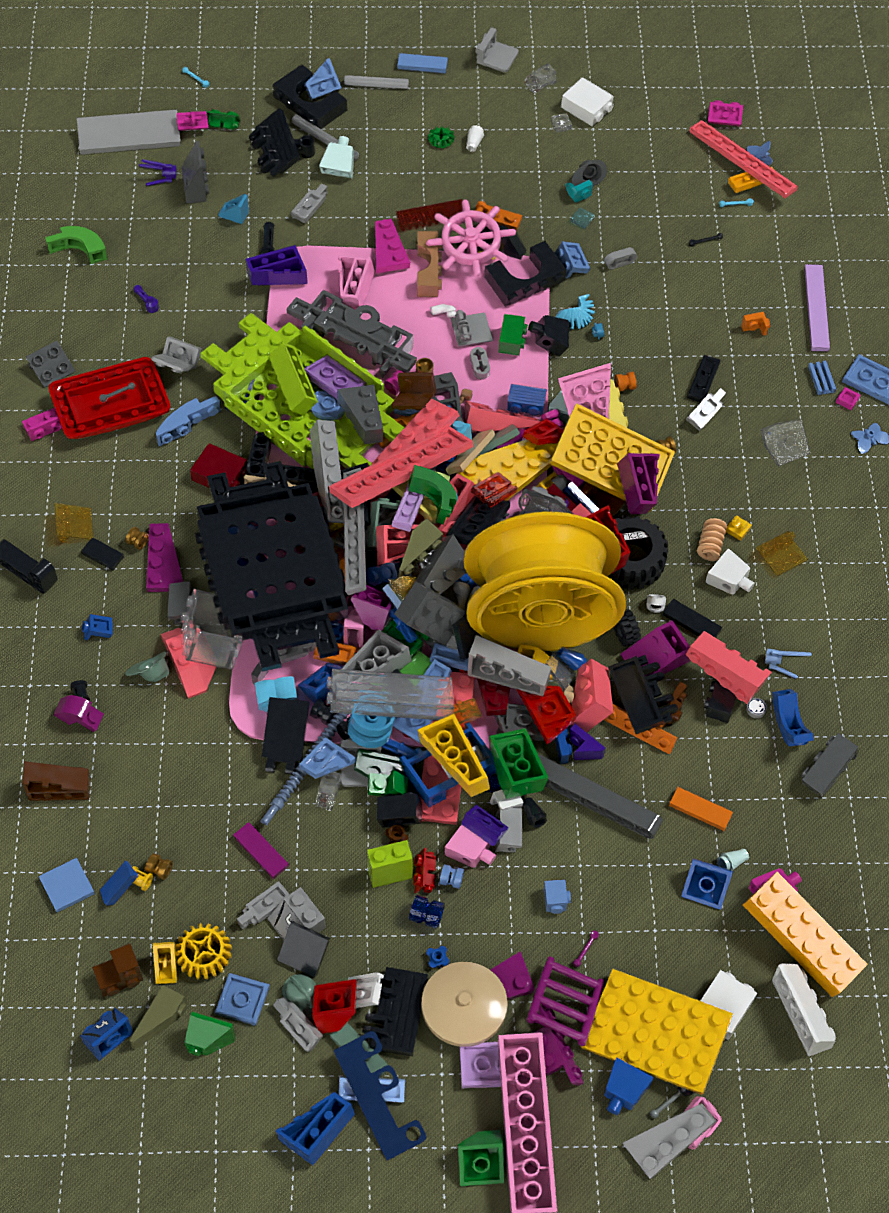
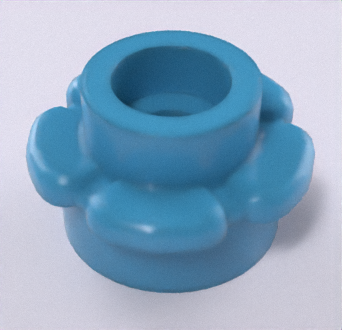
M595 323V326L592 327L593 335L600 340L601 337H605L602 323Z

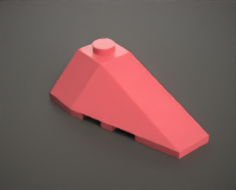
M471 401L465 402L464 423L471 424V433L491 429L493 431L503 430L512 424L517 428L531 427L540 422L539 419L518 413L510 415V412L503 409L493 411L492 408L485 404Z

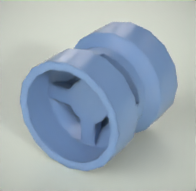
M444 864L439 884H450L454 888L460 889L464 869H453L450 865Z

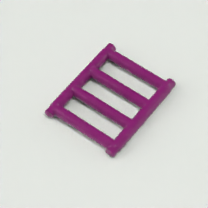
M549 956L545 962L526 1021L528 1023L536 1022L577 1040L580 1046H585L605 981L603 979L595 980L554 962L555 959ZM554 970L594 988L592 997L549 979L551 971ZM546 987L588 1005L586 1015L544 997ZM540 1004L582 1022L581 1032L537 1014Z

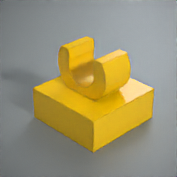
M736 515L727 526L726 532L741 541L751 529L752 524Z

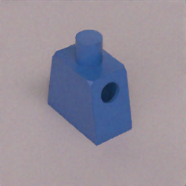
M616 1058L604 1094L605 1097L611 1100L607 1110L614 1115H618L622 1107L632 1110L649 1089L654 1077Z

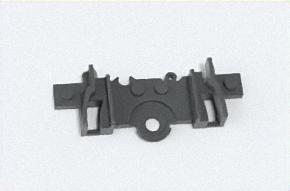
M322 290L312 304L296 297L286 309L287 314L304 322L301 328L307 326L322 338L327 336L328 333L333 332L335 333L333 335L334 340H341L352 347H357L358 354L363 355L368 351L369 355L372 356V365H381L386 359V362L380 368V377L384 378L391 367L404 373H409L417 362V357L409 354L413 349V334L395 325L391 328L379 322L380 315L372 306L362 305L353 309L343 304V299ZM328 297L333 300V303L325 312L323 309L327 305ZM363 313H368L371 315V318L363 320L360 316ZM402 335L406 336L407 338L399 348L395 347L401 340Z

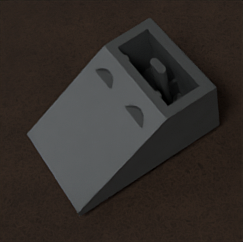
M199 141L195 142L182 165L186 204L206 202V194H209L208 184H205L208 183L205 159H201L205 158L204 149L200 148Z

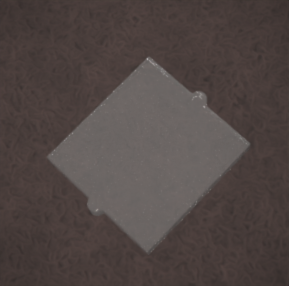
M556 650L545 664L551 667L550 674L564 691L576 674L566 663L557 657L558 650Z

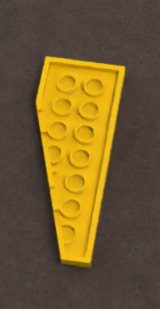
M525 439L479 455L463 472L457 474L473 481L479 488V493L483 496L508 501L552 466L549 463L558 443L536 445Z

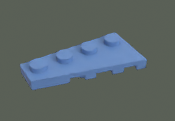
M434 659L416 685V688L423 694V699L397 717L392 727L422 745L417 730L433 722L452 670Z

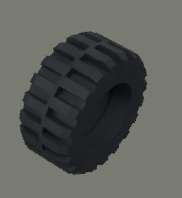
M623 516V519L616 518L619 533L627 534L643 531L649 536L625 540L626 544L642 548L648 556L639 561L627 560L623 568L607 577L616 582L621 589L622 587H627V590H633L634 587L642 589L645 585H652L654 580L656 581L661 577V573L665 568L668 555V542L665 539V534L663 531H659V527L655 523L652 525L648 519L642 520L638 516L630 518V516Z

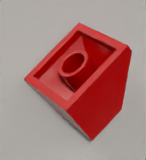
M356 979L314 986L312 1016L316 1028L321 1034L340 1031L356 1013Z

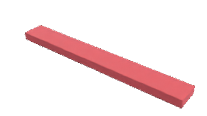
M701 120L690 127L691 134L783 198H787L797 191V185Z

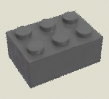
M417 581L394 613L406 625L443 645L447 644L454 633L452 625L467 614L454 602Z

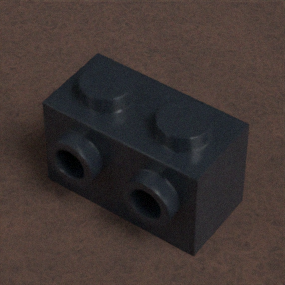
M406 792L403 795L386 794L384 797H377V821L382 828L392 827L393 825L421 824L422 801L417 793Z

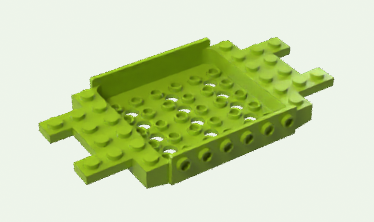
M250 313L239 322V328L249 335L227 352L212 343L200 353L203 360L223 374L213 385L214 393L224 401L225 407L256 431L264 432L274 445L303 467L308 466L314 469L311 441L307 439V436L310 435V429L314 423L321 419L317 418L311 409L305 415L294 413L289 409L288 402L282 393V387L277 380V375L271 366L269 355L282 342L296 348L304 368L328 355L367 383L366 386L374 385L383 426V436L392 442L405 428L388 415L394 410L391 407L394 399L384 393V383L307 326L302 327L301 331L288 322L276 332L254 314ZM255 379L253 387L250 392L247 389L249 387L250 382H252ZM309 380L314 393L319 390L323 391L318 385ZM269 384H275L277 388L275 390H269L267 389V386ZM261 394L264 396V399L255 400L254 397ZM345 413L341 419L333 420L335 421L340 464L346 469L368 463L371 466L372 463L362 455L375 443L364 444ZM287 414L291 418L288 421H283L280 417Z

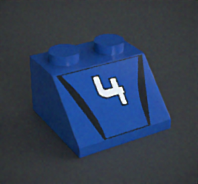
M114 1008L111 1011H106L96 1024L85 1028L81 1038L87 1048L100 1061L131 1036L133 1031L129 1019Z

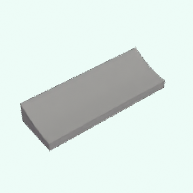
M177 110L77 118L80 155L181 146L180 131H178Z

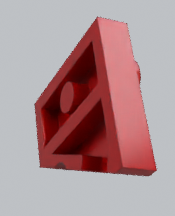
M546 418L524 430L523 437L536 445L558 443L564 428Z

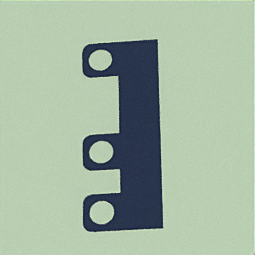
M370 1031L333 1051L388 1161L424 1142L426 1134L421 1123L417 1120L400 1128L397 1127L382 1094L396 1087L399 1084V1079L390 1065H386L373 1073L370 1072L365 1060L382 1050V1045L376 1033ZM366 1038H373L376 1041V1048L372 1052H367L362 1047V1043ZM385 1071L390 1072L393 1076V1082L388 1086L382 1085L379 1081L380 1074ZM413 1126L420 1130V1137L416 1141H410L406 1136L408 1128Z

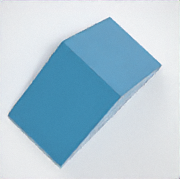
M243 194L224 203L218 216L243 224L249 213L248 196Z

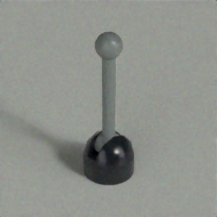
M678 1086V1092L658 1109L650 1112L651 1117L657 1118L659 1113L680 1095L691 1096L695 1092Z

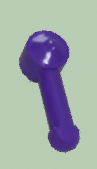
M135 285L133 290L145 302L146 310L149 313L157 312L159 310L158 300L148 296L140 285Z

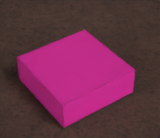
M845 387L836 399V403L852 411L861 395Z

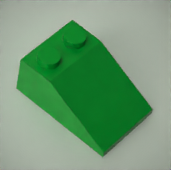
M526 728L489 736L498 781L506 799L543 791L549 777Z

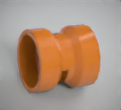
M627 372L626 375L616 374L614 376L615 387L619 388V392H623L627 388L629 390L636 389L637 383L634 372Z

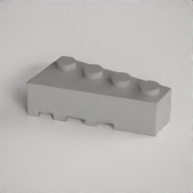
M378 630L328 682L332 698L346 706L381 683L382 679L395 669L400 670L412 661L409 647Z
M475 636L469 653L468 676L544 696L550 679V666L480 636Z

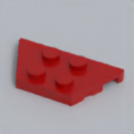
M547 686L544 696L516 689L546 744H549L576 720V714L560 686Z

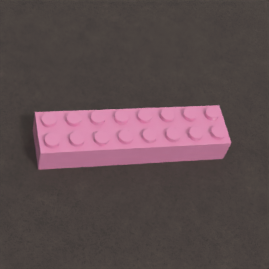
M542 1033L499 1035L498 1052L510 1213H557Z

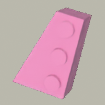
M338 255L340 296L343 299V304L356 309L364 305L375 272L373 263L369 257Z

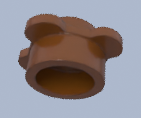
M393 825L385 830V835L390 840L389 844L408 840L404 826Z

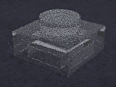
M567 113L551 116V123L556 133L572 130V123Z

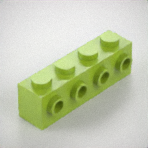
M282 342L269 355L271 366L275 370L289 409L294 413L305 415L318 400L296 348Z

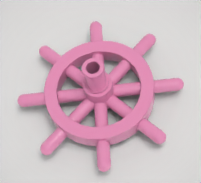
M463 200V211L453 215L450 219L439 213L435 214V219L444 224L442 238L429 239L426 244L428 246H443L445 253L449 257L443 264L445 270L449 269L454 262L473 266L474 275L479 276L481 274L480 264L489 261L494 256L503 262L508 261V256L499 251L501 237L514 236L516 230H500L497 222L493 219L500 210L498 206H494L486 214L470 210L468 200ZM472 222H478L479 224L474 228ZM465 223L466 229H463L459 225ZM486 226L491 230V232L480 233ZM452 230L460 234V236L449 237ZM494 238L491 245L483 241L484 239ZM461 243V245L457 249H455L451 244ZM478 246L484 249L485 251L477 253Z

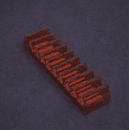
M462 199L396 211L399 228L403 232L406 228L409 230L412 227L418 229L420 225L422 228L426 224L428 226H431L432 223L437 225L439 221L435 219V214L439 213L450 219L453 215L463 211Z

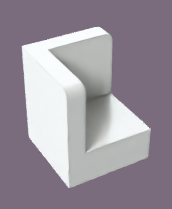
M502 790L493 792L490 800L491 805L498 804L501 811L510 808L521 809L524 803L521 796L506 799Z

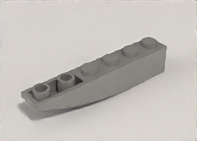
M317 420L310 429L315 478L327 522L344 523V502L331 494L329 490L330 485L342 480L335 421Z

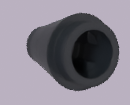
M529 797L523 800V808L528 824L533 828L543 826L547 822L546 813L533 798Z

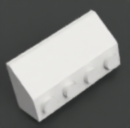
M798 964L778 965L772 981L808 1056L832 1048L836 1039L834 1030L828 1027L826 1014L822 1008H819L814 990L808 986L806 973L800 969Z

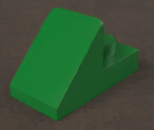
M392 771L390 775L375 773L368 775V795H403L408 792V778L397 771Z

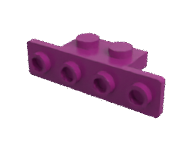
M540 1005L538 1010L540 1015L555 1021V1012L546 1006ZM545 1026L534 1032L542 1033L546 1075H551L564 1067L573 1085L580 1086L584 1084L581 1078L583 1074L573 1060L574 1054L565 1043V1035Z

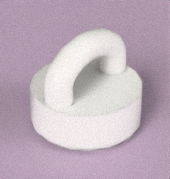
M649 594L647 596L646 607L650 612L660 613L664 610L666 604L665 596ZM651 604H652V605H660V607H659V608H653V607L651 606Z

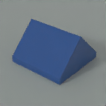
M326 663L298 684V687L313 703L318 699L325 701L331 697L328 682L343 667Z
M693 858L681 897L721 910L733 871Z

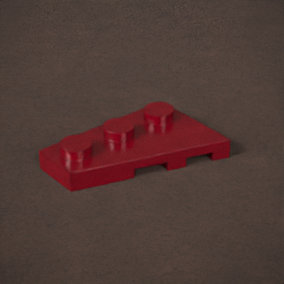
M477 678L486 715H506L510 687Z

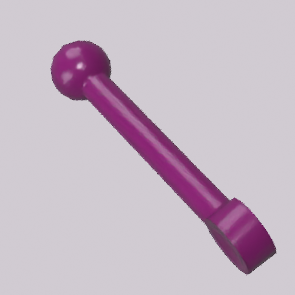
M597 931L591 932V938L579 957L573 961L575 967L581 965V960L592 942L598 939L599 933Z

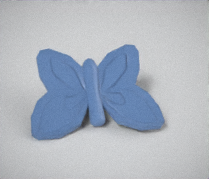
M770 141L761 147L754 145L747 147V152L766 165H770L773 162L768 152L771 144Z
M877 423L869 426V430L864 429V431L851 432V435L859 440L857 444L861 454L868 452L871 448V442L873 445H876L877 442L889 444V435L881 431Z

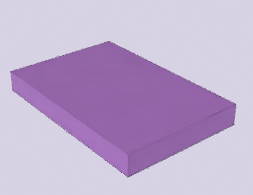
M328 355L304 368L309 380L336 399L337 389L366 386L367 384Z

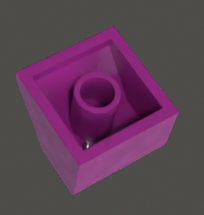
M366 585L365 591L355 593L351 598L363 624L368 625L373 630L382 631L391 617L390 611L394 609V604L386 593Z

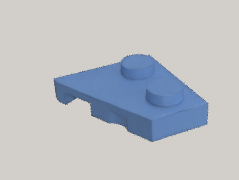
M325 737L300 763V769L316 779L354 764L356 758Z

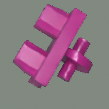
M207 111L176 113L178 131L208 129Z

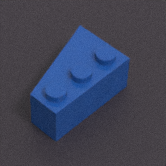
M333 1092L313 1105L311 1110L302 1116L298 1115L293 1119V1122L283 1128L280 1127L275 1132L280 1142L313 1166L355 1113L351 1103Z

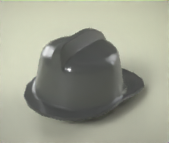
M585 160L573 174L572 184L577 186L590 180L593 186H595L606 177V164L601 160Z

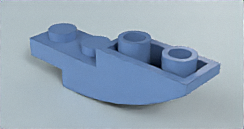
M217 396L201 403L195 398L179 407L157 430V444L161 446L170 443L180 436H185L192 431V424L199 423L201 420L221 412Z

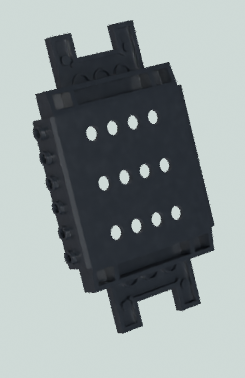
M281 461L263 464L262 469L266 480L230 487L226 472L207 476L214 503L197 506L199 520L197 521L198 532L195 533L197 544H201L202 547L199 549L201 560L205 559L206 562L204 564L205 575L210 576V580H208L210 592L214 591L215 594L212 597L214 607L219 608V613H217L218 622L223 624L224 630H230L233 643L253 639L262 672L281 668L278 650L313 642L316 644L320 659L339 655V648L330 621L348 617L347 596L349 595L345 592L344 573L339 567V557L334 551L333 538L329 535V526L324 519L323 507H320L318 497L313 496L309 483L288 486ZM293 515L296 519L293 522H287L285 517ZM268 519H275L277 524L268 526L266 521ZM249 523H256L258 528L250 530L247 528V525ZM230 527H237L239 532L231 534L228 532V529ZM297 546H302L305 548V552L298 554L294 549ZM283 550L286 552V556L279 558L275 553ZM264 554L268 558L266 561L260 562L256 557ZM245 558L248 560V564L240 566L237 561ZM312 578L315 580V584L307 586L304 580ZM288 582H293L296 584V588L288 590L285 588V585ZM273 586L277 589V592L268 594L266 589ZM254 590L258 593V596L256 598H249L246 595L247 592Z

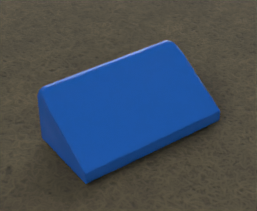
M124 861L100 889L105 905H114L139 876L128 861Z

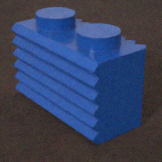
M511 384L507 410H511L514 413H529L533 416L543 415L547 389Z

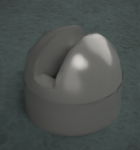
M558 475L552 480L561 491L568 485V480L563 475Z

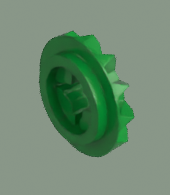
M435 126L434 130L430 129L428 141L434 147L446 148L454 142V133L450 131L449 127L443 128L441 126V128Z

